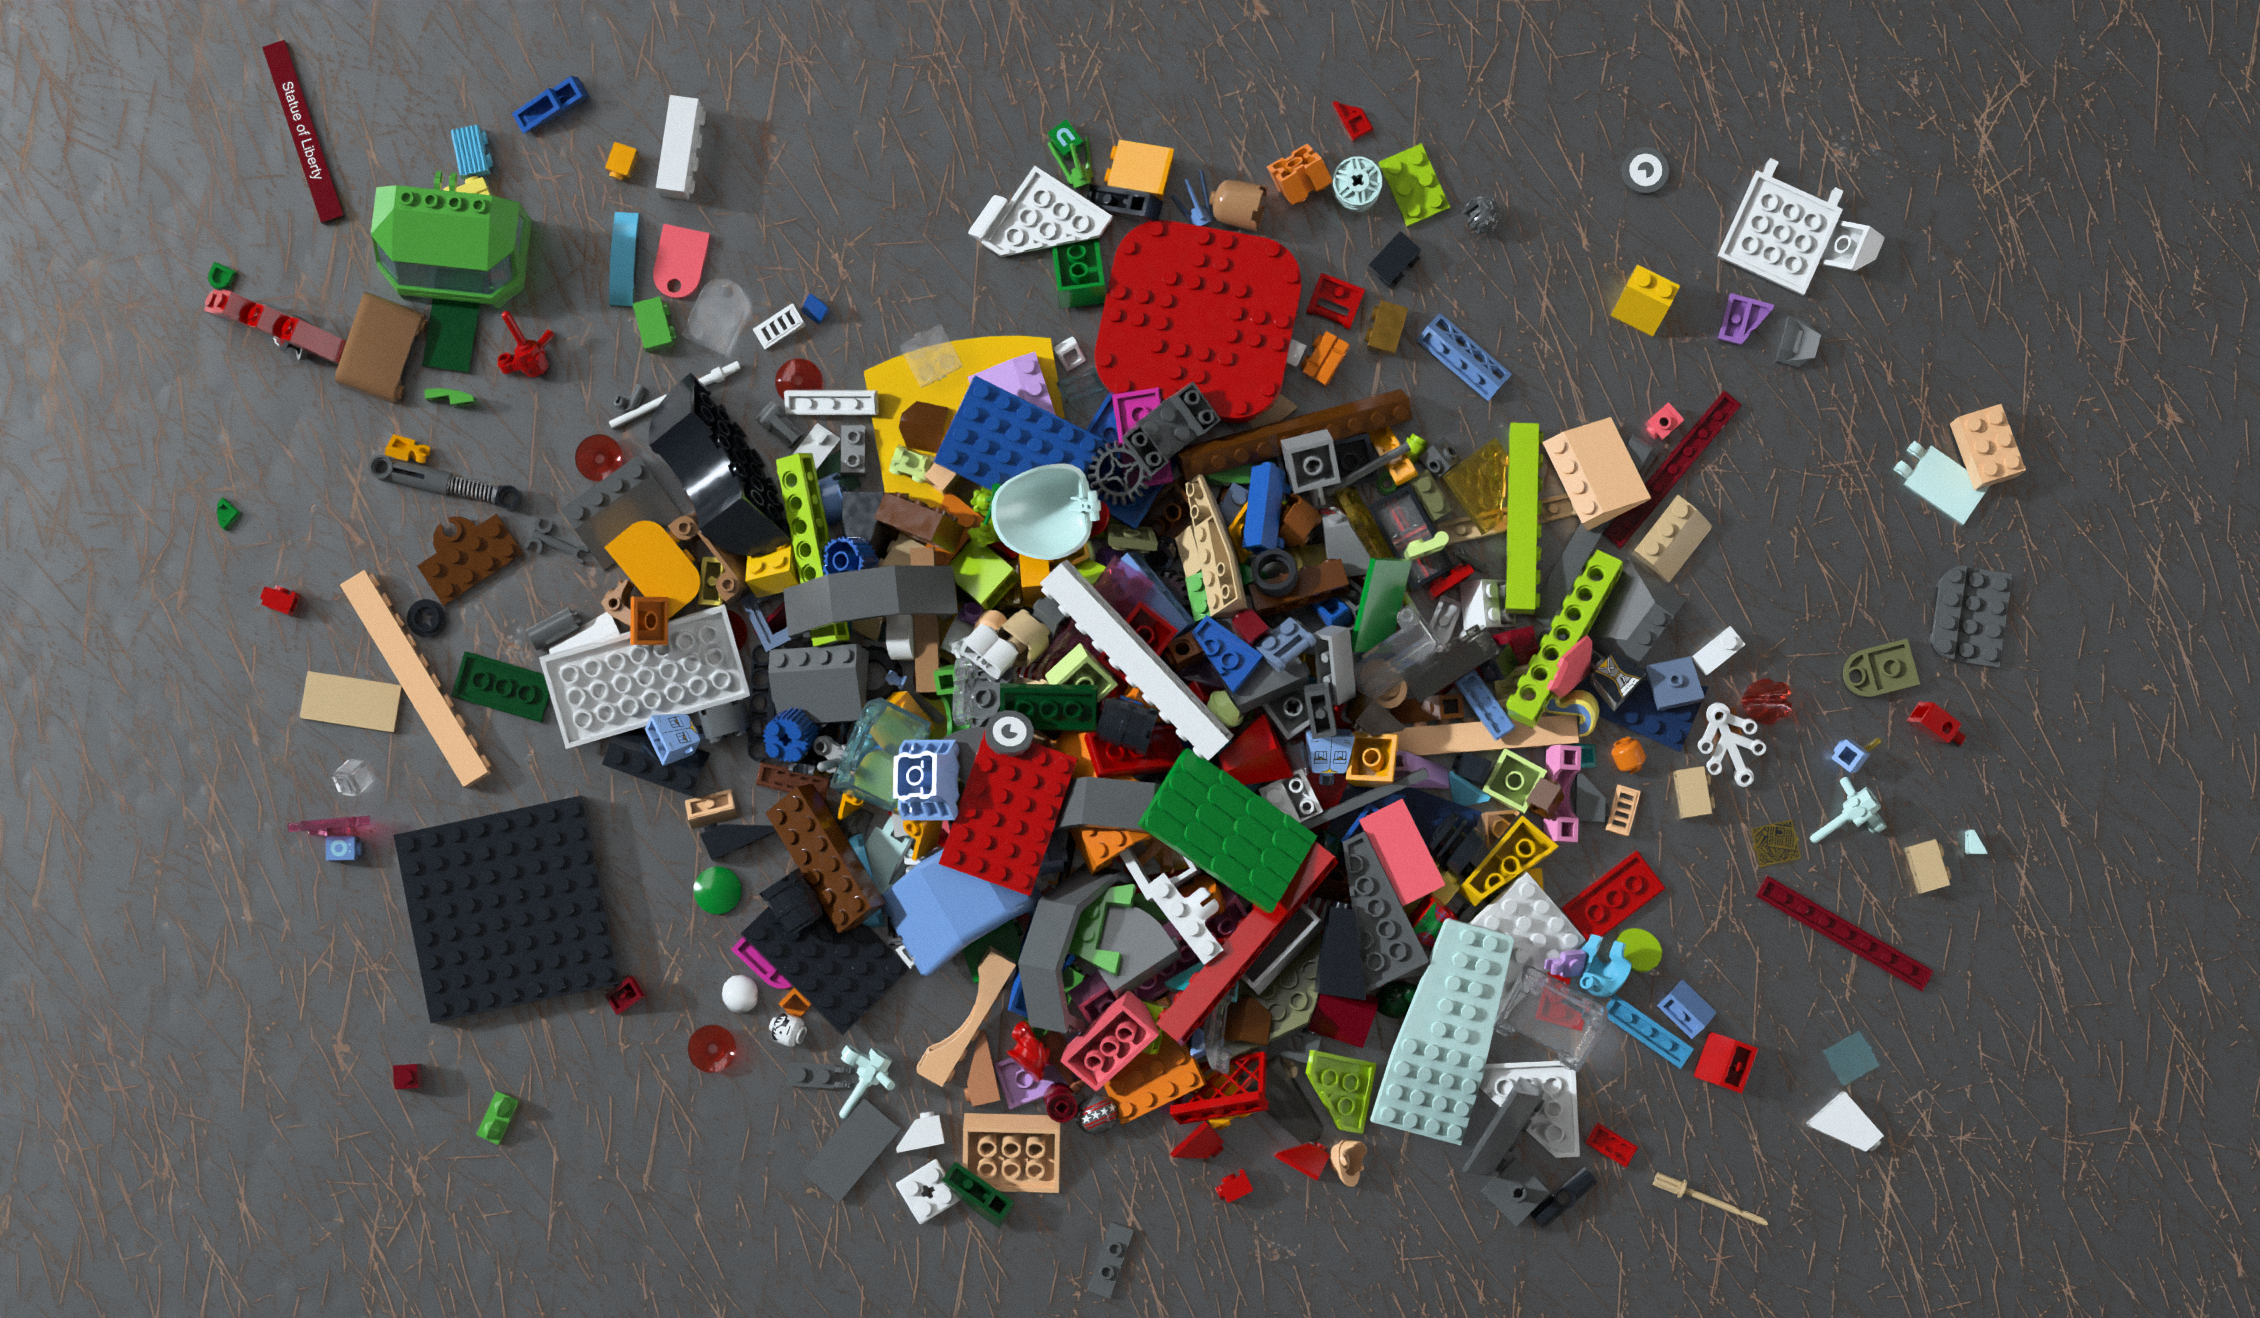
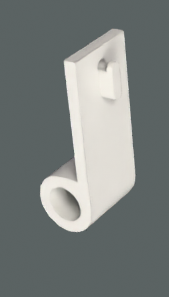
M817 423L793 454L813 453L817 471L839 443L840 438ZM777 475L775 480L780 483V478Z

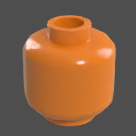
M1625 737L1613 744L1614 748L1611 754L1620 771H1629L1630 774H1633L1643 768L1642 764L1646 761V754L1639 740Z

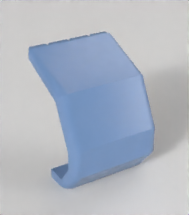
M942 849L918 863L885 891L882 897L887 904L882 909L887 917H891L890 922L898 936L903 938L902 943L910 957H914L915 960L913 962L921 976H930L966 946L1009 920L1028 912L1032 919L1039 899L1043 897L1037 885H1034L1031 896L940 865Z

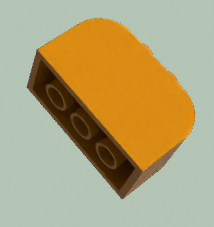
M639 521L629 526L604 548L645 597H668L669 619L688 604L699 591L700 576L696 567L692 564L695 559L687 549L682 551L677 546L680 540L671 530L667 533L655 522Z

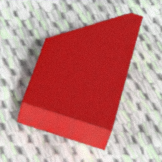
M1338 101L1332 102V106L1352 142L1374 130L1362 108L1345 105Z

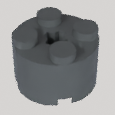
M744 698L738 700V705L735 700L711 707L706 710V714L704 710L698 711L705 739H709L710 743L724 740V738H727L726 734L732 733L733 737L748 732V727H751Z

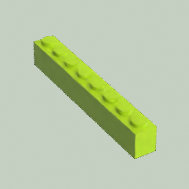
M1510 423L1505 614H1534L1535 607H1540V593H1536V584H1540L1541 571L1536 570V561L1541 560V547H1537V538H1541L1542 525L1537 523V514H1542V500H1538V491H1542V477H1538V468L1543 467V454H1539V445H1543V431H1539V423Z

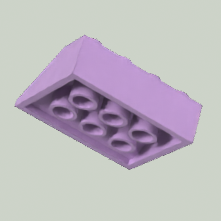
M1035 352L1010 359L968 377L969 383L973 376L976 375L1055 415Z

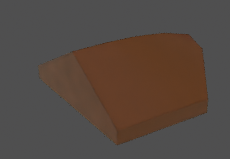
M916 401L901 414L899 430L906 447L937 454L941 444L948 407Z
M1240 997L1224 1007L1220 1040L1267 1046L1272 1013L1257 999Z

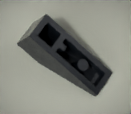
M1090 184L1086 198L1109 214L1140 222H1155V220H1159L1163 201L1151 193Z
M713 823L704 827L705 832L701 833L700 836L711 860L716 861L776 833V830L773 826L721 824L718 826L717 823Z

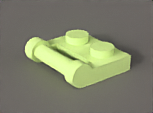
M1439 531L1431 540L1423 542V539H1418L1410 542L1404 552V556L1407 560L1413 561L1441 551L1447 544L1449 537L1446 532Z

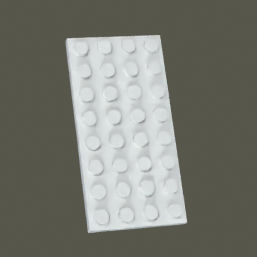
M725 604L668 620V645H630L629 631L539 657L566 749L645 727L652 715L690 714L750 696Z

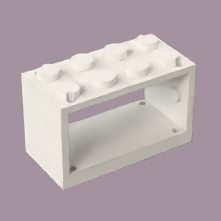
M1130 847L1120 853V856L1145 898L1150 902H1154L1155 900L1145 889L1151 883V880ZM1185 857L1184 859L1190 869L1177 877L1174 876L1169 879L1175 888L1202 873L1197 865Z

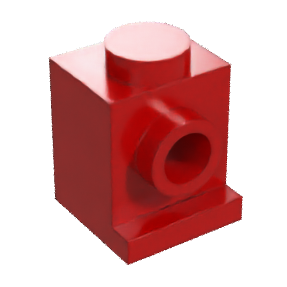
M276 585L275 589L265 586L260 596L262 600L261 605L292 617L300 594L291 591V594L288 595L290 590Z
M1243 1168L1238 1170L1240 1175L1235 1176L1232 1173L1222 1178L1223 1183L1215 1187L1221 1201L1226 1199L1227 1203H1230L1254 1191Z

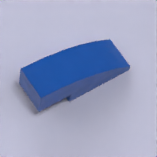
M570 76L554 88L546 89L514 111L512 115L523 134L562 115L590 96L579 77Z

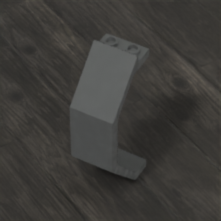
M885 566L828 574L783 589L788 637L793 640L802 639V634L842 622L894 615H939L942 619L953 618L952 614L958 613L953 566Z
M1096 777L1071 779L1054 830L1096 827L1148 833L1139 827L1137 823L1161 785ZM1053 831V834H1052L1051 838H1054V837H1055V832H1054V831Z
M1083 864L1039 899L1018 961L1027 1015L1031 1027L1065 1034L1073 1033L1074 1030L1084 1032L1086 1022L1071 1015L1068 1011L1062 968L1081 912L1113 884H1132L1134 880L1132 876L1122 870L1106 867L1092 875L1087 864Z

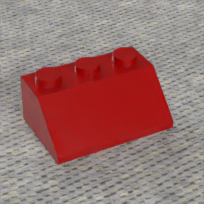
M1143 600L1139 601L1125 620L1158 656L1161 655L1178 632V629L1162 614ZM1103 651L1097 660L1127 682L1125 679L1127 675L1121 669L1119 671L1116 670L1108 661L1110 657Z

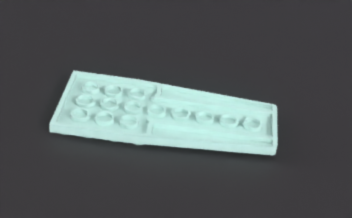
M1451 918L1444 920L1429 957V962L1425 967L1391 1051L1370 1118L1373 1123L1457 1145L1462 1144L1484 1074L1514 943L1513 937Z

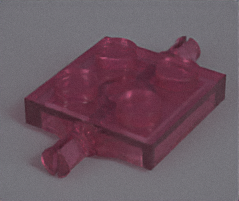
M370 815L309 821L302 820L301 822H288L287 826L289 833L303 831L308 832L309 836L322 837L327 836L328 831H332V834L337 835L351 834V829H358V826L371 825Z

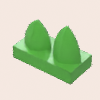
M496 1091L476 1135L499 1145L519 1100Z

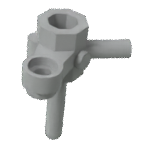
M820 736L814 740L813 749L818 755L824 756L828 760L820 762L817 765V769L821 772H834L841 777H846V774L850 776L855 773V770L861 764L862 754L875 747V743L869 738L857 747H852L847 744L840 745L829 736ZM820 742L824 744V750L820 749Z

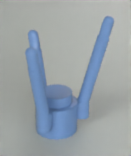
M1199 170L1205 207L1204 205L1200 206L1188 179H1185L1184 182L1195 206L1191 210L1192 215L1175 195H1172L1171 198L1188 219L1189 224L1204 227L1213 222L1211 216L1214 214L1209 205L1204 173L1202 170Z

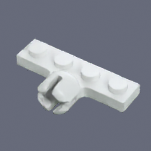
M1165 873L1145 887L1204 965L1223 951V948L1205 926L1206 919L1219 909V904L1215 898L1204 907L1200 904L1211 895L1209 890L1199 888L1192 895L1184 898Z

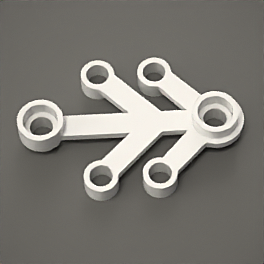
M1714 703L1707 709L1706 718L1709 724L1703 738L1698 742V749L1703 754L1712 752L1713 743L1711 741L1719 728L1721 738L1712 758L1707 762L1706 768L1713 775L1719 774L1722 770L1721 761L1727 749L1736 769L1733 774L1734 780L1739 786L1747 787L1752 784L1754 774L1749 767L1744 765L1737 745L1751 749L1755 755L1764 754L1766 745L1762 740H1752L1733 733L1729 729L1728 724L1741 727L1746 734H1754L1757 731V724L1753 719H1744L1730 714V710L1725 704ZM1717 712H1722V717L1716 719L1715 714ZM1753 723V728L1746 730V725ZM1704 743H1709L1707 749H1702ZM1757 744H1762V748L1760 750H1754ZM1717 763V769L1711 770V765ZM1743 775H1749L1746 781H1741Z

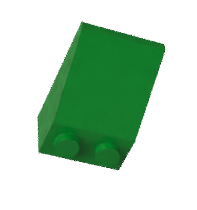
M1095 238L1052 247L1060 309L1105 303L1106 291L1099 239Z

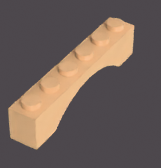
M992 946L988 947L977 965L979 989L975 1005L969 1017L951 1036L939 1043L928 1046L916 1066L919 1075L941 1087L945 1081L950 1082L955 1073L953 1068L958 1061L962 1062L967 1054L968 1049L966 1047L970 1041L974 1042L980 1032L978 1027L982 1020L987 1021L992 1012L990 1007L995 1000L999 1001L1005 989L1002 987L1007 980L1011 981L1017 968H1015L1016 964L1013 958Z

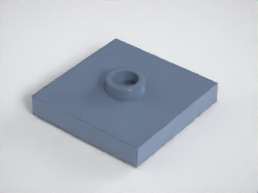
M1691 656L1645 666L1644 670L1647 672L1646 676L1658 711L1704 702L1705 696Z

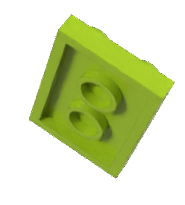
M1422 143L1378 162L1406 227L1450 209V205Z

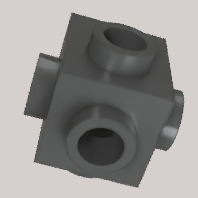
M1443 437L1425 451L1419 459L1437 480L1444 474L1446 477L1453 474L1458 469L1456 464L1462 460V457L1447 439Z

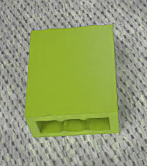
M971 541L964 545L962 551L948 565L953 566L955 585L986 611L992 610L1021 578L1009 564L987 546H976Z

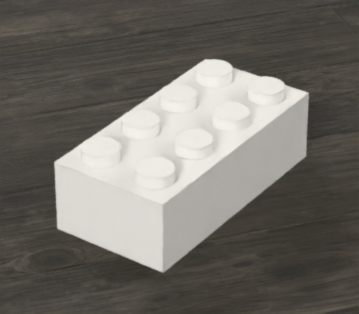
M670 95L656 189L661 197L689 201L690 194H694L695 180H693V171L697 172L699 164L696 150L701 148L702 134H700V125L705 124L706 111H703L704 108L701 106L699 99Z

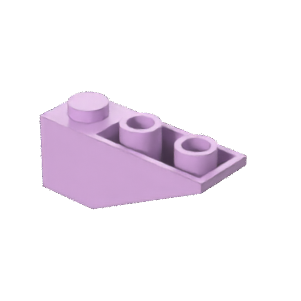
M1397 751L1394 780L1424 767L1427 769L1429 778L1408 787L1449 789L1446 766L1407 751Z

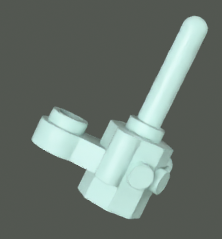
M1842 778L1840 783L1848 795V800L1843 803L1844 810H1842L1841 815L1812 834L1811 841L1818 843L1848 821H1853L1857 827L1865 823L1873 834L1875 832L1880 833L1887 828L1884 820L1876 812L1881 808V805L1871 790L1865 787L1857 793L1849 778Z
M847 1044L841 1052V1059L851 1066L854 1063L859 1065L856 1073L860 1076L858 1078L860 1080L840 1111L839 1115L842 1119L848 1118L868 1086L872 1084L877 1086L880 1082L887 1090L894 1089L895 1083L888 1077L889 1072L887 1070L893 1060L879 1049L873 1047L868 1054H865Z

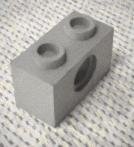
M841 425V477H865V426Z

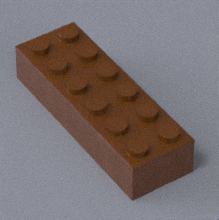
M813 784L796 787L765 813L798 868L804 874V878L816 892L826 914L838 933L854 930L887 904Z

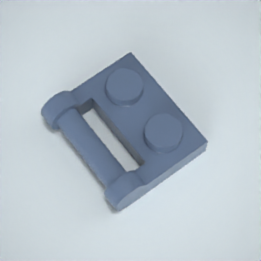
M1289 617L1253 647L1263 655L1266 662L1280 673L1286 668V664L1308 647L1312 648L1317 644V640L1310 632H1307Z

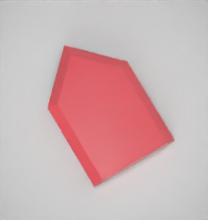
M1585 635L1560 658L1556 666L1560 669L1556 672L1554 681L1550 680L1547 689L1554 692L1556 696L1562 698L1567 695L1590 673L1593 642L1589 636Z

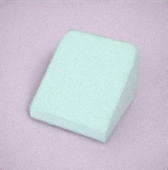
M1967 830L1965 832L1966 855H1986L1988 853L1975 830Z

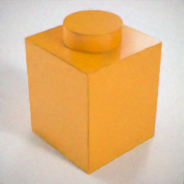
M614 141L605 166L606 171L610 173L609 177L619 181H623V178L630 180L639 156L637 149Z

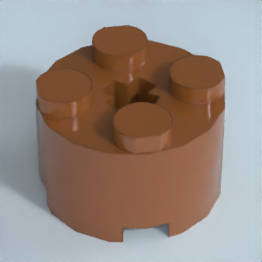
M1291 493L1288 496L1290 500L1285 504H1281L1278 537L1284 539V544L1289 548L1296 545L1302 547L1309 540L1308 534L1312 528H1315L1321 522L1322 516L1316 508L1297 493Z

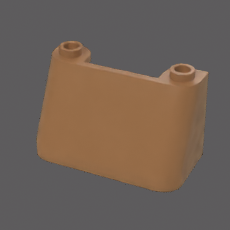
M365 292L360 301L338 364L335 382L341 387L396 404L397 399L400 400L404 392V386H401L400 377L414 337L418 336L420 332L423 333L427 325L426 315Z
M696 512L681 516L668 525L680 542L691 539L698 544L703 540L726 570L717 579L716 589L730 607L740 601L741 597L752 591L745 581L747 556L726 551L715 544L710 538H705L699 531Z

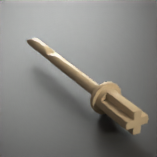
M1660 1172L1655 1175L1653 1185L1676 1194L1678 1198L1686 1194L1728 1212L1741 1215L1758 1224L1768 1225V1221L1763 1217L1740 1210L1733 1205L1686 1187L1687 1180L1680 1181Z

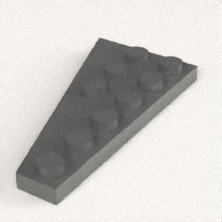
M1364 831L1344 841L1343 848L1352 910H1355L1365 993L1428 963L1429 960Z

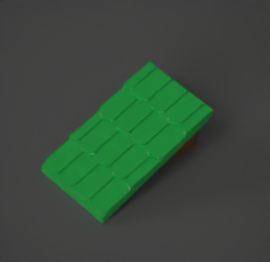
M1189 748L1183 749L1137 823L1139 827L1266 913L1273 912L1288 884L1309 852L1311 845H1313L1317 838V835L1290 815L1284 814L1263 797L1256 795L1224 770H1220L1205 758H1199Z

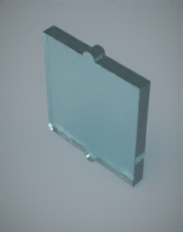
M1860 1031L1823 1051L1831 1065L1830 1070L1835 1072L1842 1086L1879 1066L1871 1052L1872 1047L1867 1045Z

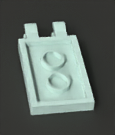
M1914 441L1906 450L1920 460L1914 470L1903 461L1898 462L1893 470L1907 479L1903 486L1961 526L1964 525L1990 486L1974 490L1965 468L1933 446H1929L1926 451L1919 443Z
M892 816L885 824L883 830L876 826L865 842L875 886L881 895L900 879L908 867V864H905L904 861L889 884L895 866L911 838L908 835L903 843L891 836L894 832ZM910 848L908 854L913 853L914 850Z

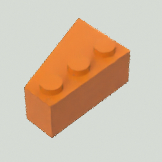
M947 489L940 509L958 518L957 523L965 528L954 553L930 544L926 545L925 548L935 547L936 566H948L962 551L964 545L971 541L967 530L978 528L981 522L985 520Z

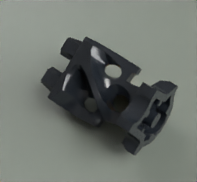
M851 722L819 724L817 730L819 734L817 737L829 736L840 745L847 744V733ZM813 746L802 760L791 762L788 772L811 776H838L836 775L837 773L821 772L817 769V765L820 762L827 761L828 759L818 755L814 751Z

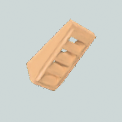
M1617 785L1609 818H1607L1604 828L1605 831L1625 837L1629 836L1641 791ZM1620 793L1634 796L1633 800L1621 798ZM1618 802L1631 805L1630 810L1617 806ZM1615 812L1628 814V818L1616 816ZM1613 820L1626 823L1625 828L1612 824Z

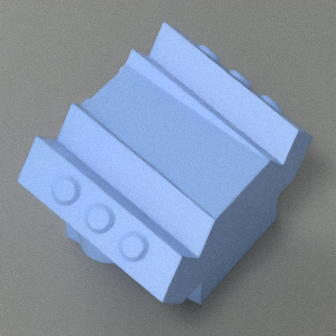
M904 740L899 747V756H894L893 798L898 800V811L902 820L956 819L959 814L956 802L960 797L958 792L960 765L957 756L961 751L956 740Z

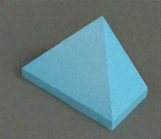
M1452 770L1449 772L1448 779L1453 802L1468 806L1490 800L1491 796L1461 776L1454 774L1455 772Z

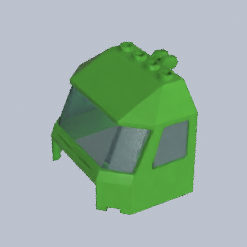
M436 171L434 189L399 185L376 187L371 236L377 268L403 299L404 295L490 304L499 309L508 299L524 289L532 219L520 202L493 195L456 192L458 175L454 172L449 177V191L441 190L443 182L442 171Z

